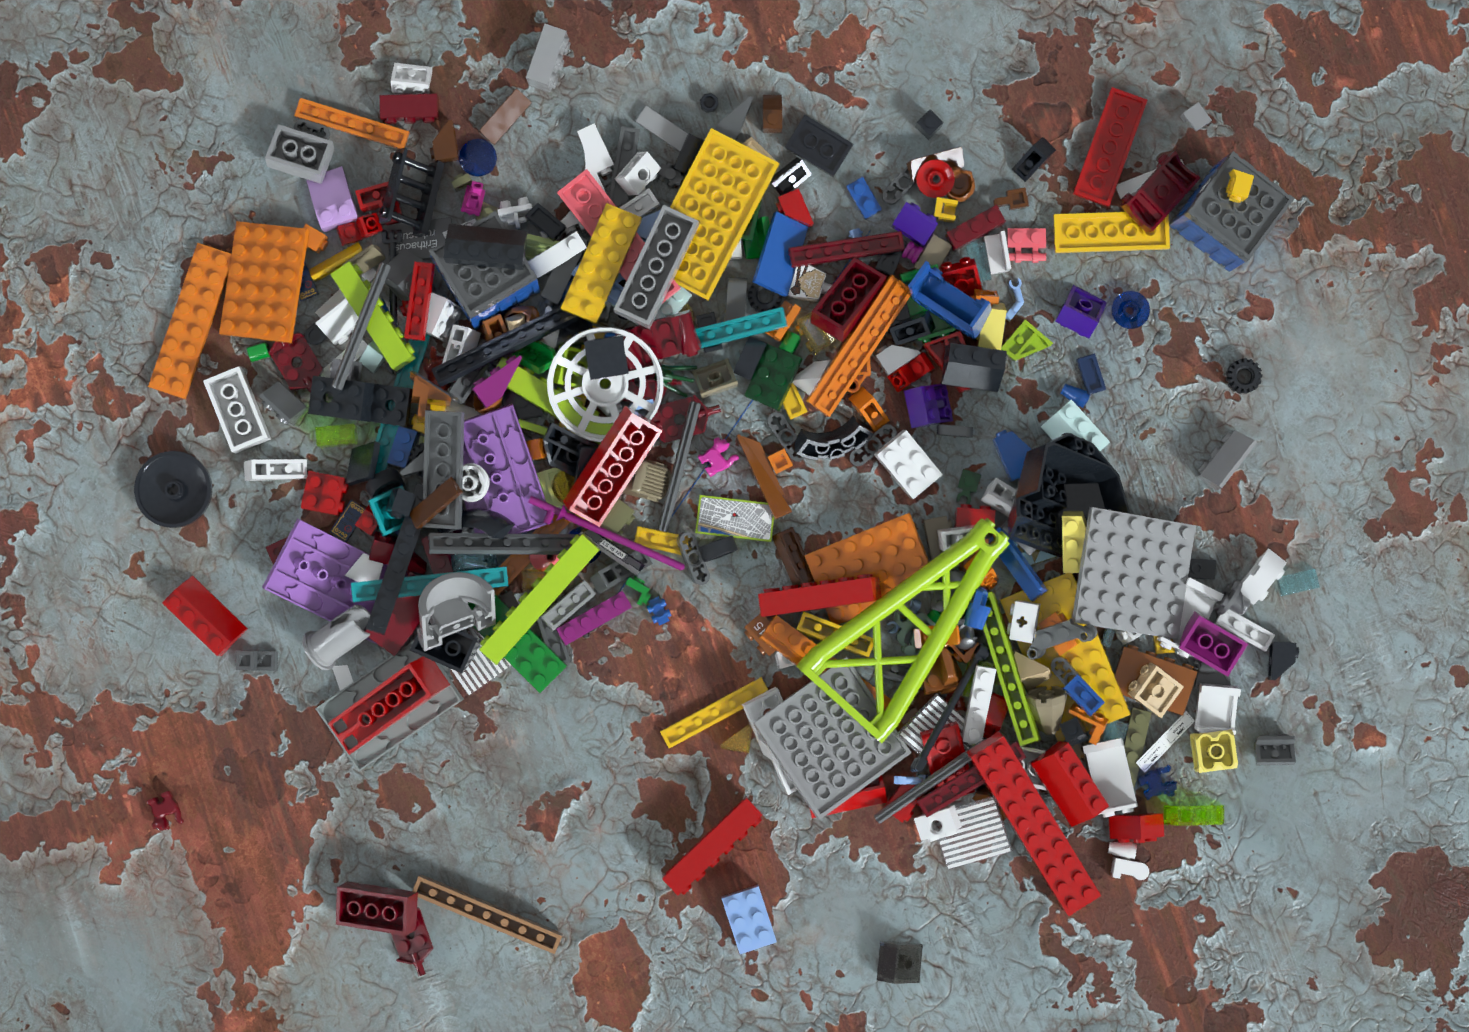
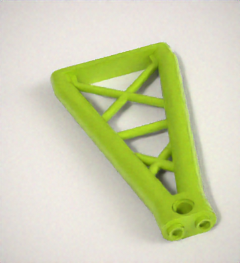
M981 518L963 538L811 648L796 665L797 668L881 743L885 741L900 723L993 562L1010 544L1008 542L1009 537L1002 531L998 533L994 529L995 524L988 518L985 520ZM988 533H992L993 541L987 544L985 536ZM979 549L962 580L950 581V570ZM942 577V582H935ZM950 589H956L951 597ZM943 590L944 610L933 629H930L904 605L921 591ZM897 609L928 636L918 655L882 657L880 621ZM873 627L874 658L829 660ZM912 663L884 711L882 665ZM874 665L877 714L870 722L819 677L826 668Z

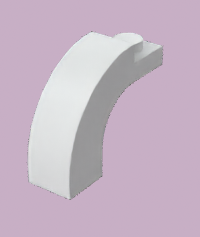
M576 231L528 260V263L537 278L587 247Z

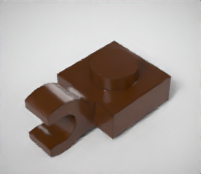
M1026 188L1007 190L1006 197H999L993 200L994 206L997 204L999 208L1008 205L1009 211L1029 207Z

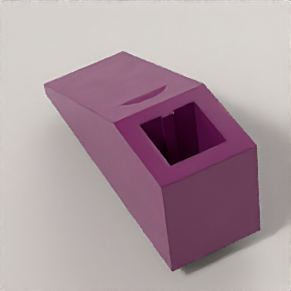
M515 355L506 361V366L503 368L496 367L490 372L491 376L486 380L482 377L474 383L475 387L472 390L485 409L502 398L522 359L521 355L517 358Z

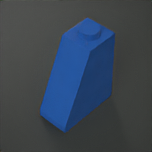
M1006 430L996 433V438L993 439L994 445L1009 481H1014L1020 478L1026 453L1032 449L1013 431L1007 433Z

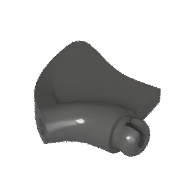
M1194 661L1192 665L1194 666L1193 670L1198 671L1195 681L1196 688H1199V683L1231 686L1230 676L1227 677L1202 661Z

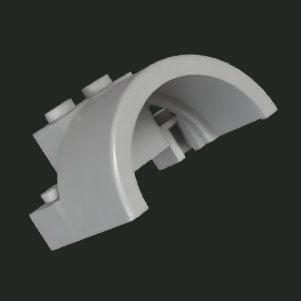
M464 572L442 575L432 580L420 595L418 604L420 628H417L418 641L424 651L442 645L443 637L474 625L479 631L496 624L494 589L486 580L477 575ZM468 602L476 604L472 611L468 605Z

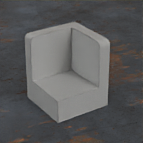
M1199 102L1180 116L1184 123L1188 121L1195 131L1200 130L1212 121Z

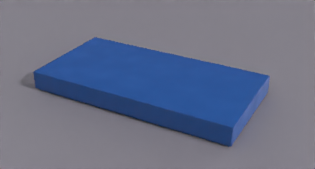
M777 211L774 212L752 282L783 297L788 296L796 267L791 268L788 249L790 247L803 246L808 226Z

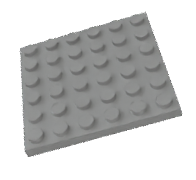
M1089 507L1072 621L1078 624H1091L1097 627L1178 640L1187 586L1185 583L1188 579L1196 525Z
M854 667L829 668L819 675L820 678L869 722L877 714L876 699ZM813 681L753 722V725L818 820L911 754V751L896 729L883 743L879 742Z

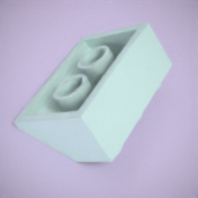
M1072 400L1067 402L1041 426L1042 430L1052 440L1064 433H1072L1079 438H1084L1093 443L1099 451L1110 443Z

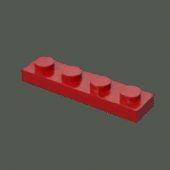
M414 261L404 334L406 339L425 341L435 264Z

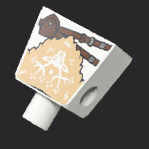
M810 265L796 267L788 298L818 302L820 294H826L832 285L824 282L826 273Z

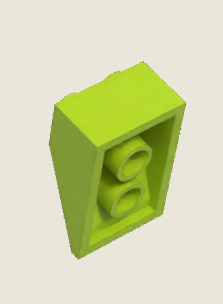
M568 347L561 357L572 361L582 350ZM585 355L577 364L587 369L588 363ZM557 364L553 377L554 384L565 386V376L568 368ZM574 371L571 375V388L582 386L583 376ZM604 378L599 384L602 388H608L611 385V381Z

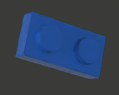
M863 177L846 186L865 220L882 210Z
M1078 674L1063 688L1089 716L1105 703Z

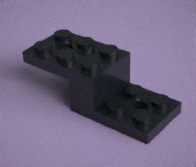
M313 376L308 414L408 427L413 389L346 380L343 389L339 390L332 387L334 378ZM329 392L333 394L331 402L326 400V395ZM391 400L395 402V408L392 411L388 408V403Z

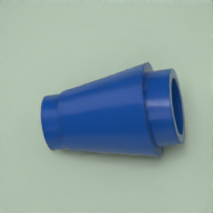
M1068 384L1064 385L1060 393L1081 408H1084L1090 398V394L1086 390Z

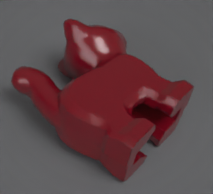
M170 791L161 794L163 798L161 803L158 797L146 801L151 806L154 816L153 829L159 831L169 830V822L165 816L171 814L175 815L177 823L182 824L184 822L178 802L173 798Z

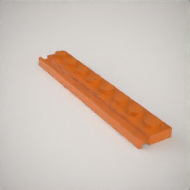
M894 275L888 277L807 398V402L827 417L831 416L910 298L911 293L906 284L896 279Z
M777 615L773 617L763 634L759 637L795 665L802 660L811 648L817 645ZM831 657L829 660H837V659L834 658V657ZM861 677V679L863 680V682L865 683L873 697L876 699L875 687ZM883 694L885 711L891 699Z

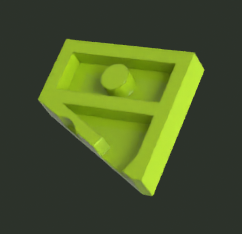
M1024 320L1001 347V350L1007 351V356L1013 361H1017L1050 347L1053 342L1027 320Z

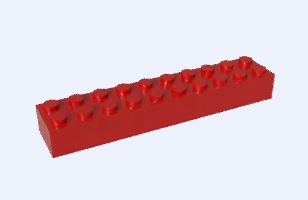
M998 731L966 752L1068 917L1099 898L1101 894L1005 737Z

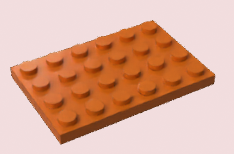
M236 221L219 334L292 343L309 235L308 229Z
M910 513L804 555L817 585H820L819 581L835 579L838 582V578L854 577L855 580L857 575L873 574V577H879L882 596L929 563ZM876 601L825 609L832 623L841 624L851 620Z

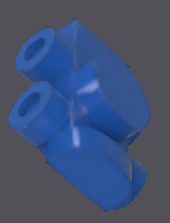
M658 596L648 601L650 605L646 607L649 613H654V616L651 617L654 624L658 622L660 626L670 621L668 617L672 615L669 609H664V606L667 605L664 598L660 600Z

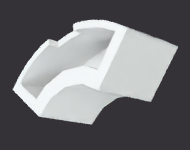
M1268 548L1240 581L1243 583L1241 588L1242 595L1248 598L1253 605L1258 600L1263 601L1269 593L1267 592L1268 588L1275 579L1279 580L1285 573L1283 568L1287 562Z

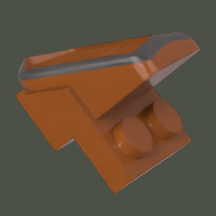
M410 372V379L414 383L411 403L419 404L417 423H425V410H430L431 405L450 407L451 396L419 373Z

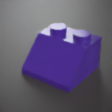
M1073 285L1055 322L1089 339L1100 321L1107 302Z

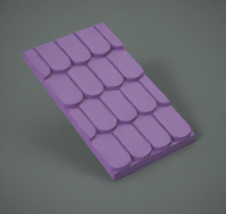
M513 403L464 420L463 465L467 463L477 464L487 472L490 478V486L486 495L475 502L464 500L466 508L488 509L504 515L515 524L507 534H521L547 525L543 522L547 511L528 503L531 496L545 502L546 499ZM473 528L475 533H485L482 530Z
M297 518L262 588L328 621H332L354 605H361L371 614L375 600L353 602L351 583L357 581L345 576L363 553L369 554ZM383 564L379 580L383 579L387 564ZM369 637L366 638V640H369V641H371V642L377 644L376 642H374V641H373L372 639H370Z

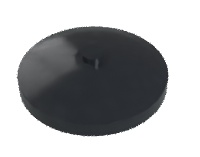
M180 451L162 452L151 457L140 468L134 484L135 500L142 514L151 522L167 528L184 527L197 521L207 510L212 498L211 477L206 467L192 455Z

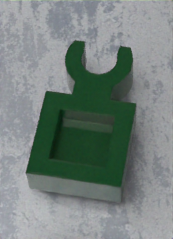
M965 469L962 470L957 488L962 489V492L957 495V502L960 501L961 496H966V504H970V492L976 493L981 474Z

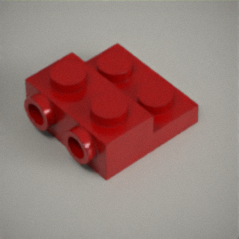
M963 257L958 263L945 262L939 267V270L943 273L942 277L944 280L968 296L974 294V289L983 290L974 258Z
M308 471L301 509L339 516L340 512L343 513L345 501H342L344 493L347 494L349 485L345 484L346 478Z

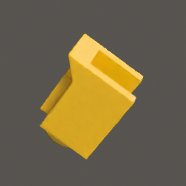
M1233 169L1228 173L1231 179H1229L1226 193H1228L1227 197H1229L1230 201L1240 203L1248 198L1254 176Z
M937 197L934 216L938 217L937 221L954 223L958 201Z

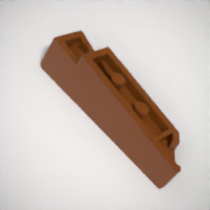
M740 434L736 435L774 519L776 520L791 513L792 510L783 498L784 493L761 443Z

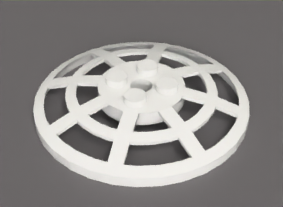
M597 327L576 334L558 350L549 368L547 391L553 411L564 426L580 437L602 442L606 435L585 431L589 421L614 423L619 416L616 404L624 397L633 402L629 407L630 409L635 411L638 406H641L649 411L645 417L652 420L661 403L663 376L657 357L642 339L623 329ZM611 332L626 336L623 341L625 354L633 362L636 370L629 371V374L606 377L611 381V385L608 388H602L599 383L604 378L590 380L589 369L577 364L586 355L585 349L579 352L572 361L561 357L564 351L582 337L586 336L587 340L595 339V333ZM633 341L638 343L647 352L653 362L652 366L642 368L638 359L628 351ZM559 364L568 368L565 376V392L554 395L553 377L555 368ZM574 371L583 376L582 386L571 389V375ZM656 373L657 392L654 403L651 404L643 399L646 388L645 375ZM639 377L638 395H635L628 391V380ZM585 394L590 401L586 411L577 404L574 399L575 396ZM568 399L574 410L583 416L578 427L564 416L559 409L558 402ZM597 405L609 407L611 417L594 416L593 413Z

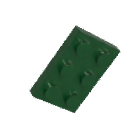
M767 344L744 396L780 411L803 359Z

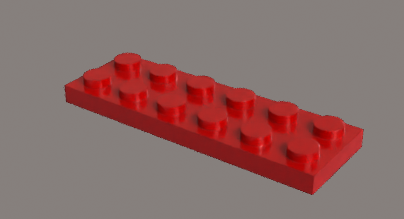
M1114 87L1111 88L1073 195L1106 207L1110 206L1148 101L1147 99Z

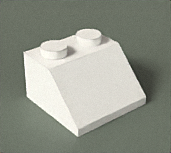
M344 299L318 320L316 325L334 345H341L348 339V335L353 332L358 316L349 302Z

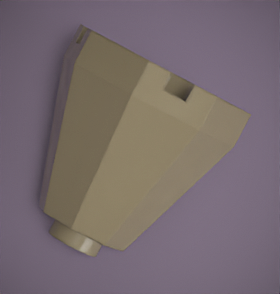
M1046 686L1029 690L1027 692L1028 695H1026L1034 720L1039 730L1046 735H1053L1056 731H1059V724L1062 722L1067 693L1058 686H1051L1052 690H1046Z

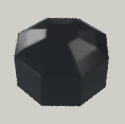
M712 93L704 94L700 99L701 109L707 113L714 112L718 107V98Z

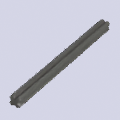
M381 262L379 264L333 380L332 387L336 389H343L391 268L387 263Z
M691 401L689 404L658 524V530L663 532L668 531L701 406L698 402Z
M984 739L981 740V741H979L977 744H975L974 746H972V747L969 748L968 750L972 749L973 747H975V746L978 745L979 743L983 742ZM968 750L874 814L876 821L882 823L970 762L971 759L966 753Z

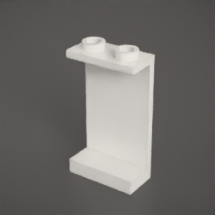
M1190 577L1185 583L1187 586L1178 640L1173 639L1172 642L1170 638L1159 636L1157 638L1161 642V647L1168 650L1174 648L1178 651L1177 654L1184 658H1188V656L1193 657L1178 647L1184 628L1194 611L1209 619L1216 602L1221 601L1224 595Z
M1122 738L1097 743V745L1083 746L1091 778L1109 805L1100 814H1103L1105 818L1114 816L1115 811L1122 810L1123 814L1133 812V808L1138 805Z

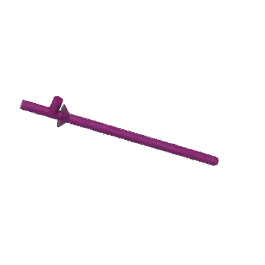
M533 496L528 501V503L547 511L543 520L545 524L550 525L555 514L557 515L556 521L564 518L678 570L685 568V565L677 560L567 512L564 504L560 509Z

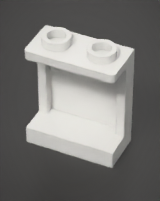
M1199 683L1194 727L1199 731V734L1232 729L1233 734L1236 735L1237 700L1241 693V689L1238 686Z

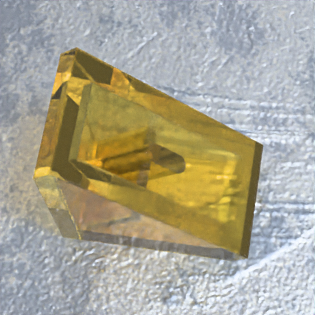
M750 723L720 744V747L726 750L749 753L753 730Z

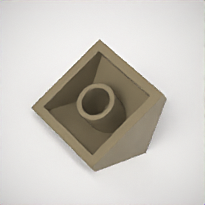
M728 358L692 371L702 399L738 387V382Z

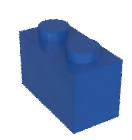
M398 426L387 463L403 469L408 466L410 451L415 448L414 446H416L420 433Z

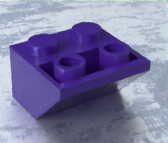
M906 202L891 227L896 231H901L902 235L917 245L924 247L938 225L937 219L929 213L926 215L922 213L918 205Z
M927 385L904 391L911 428L953 421L946 385Z

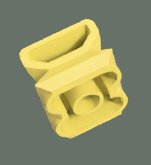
M1232 729L1190 734L1193 763L1196 772L1202 773L1237 768L1238 760Z

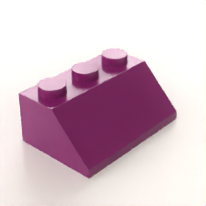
M1194 611L1184 628L1178 648L1228 677L1248 643Z

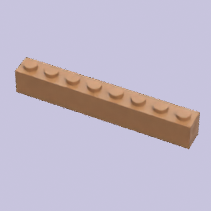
M422 874L418 876L412 890L418 892V897L553 954L556 953L563 936L561 932Z

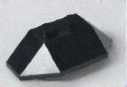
M552 422L542 439L548 464L574 477L579 446L599 447Z

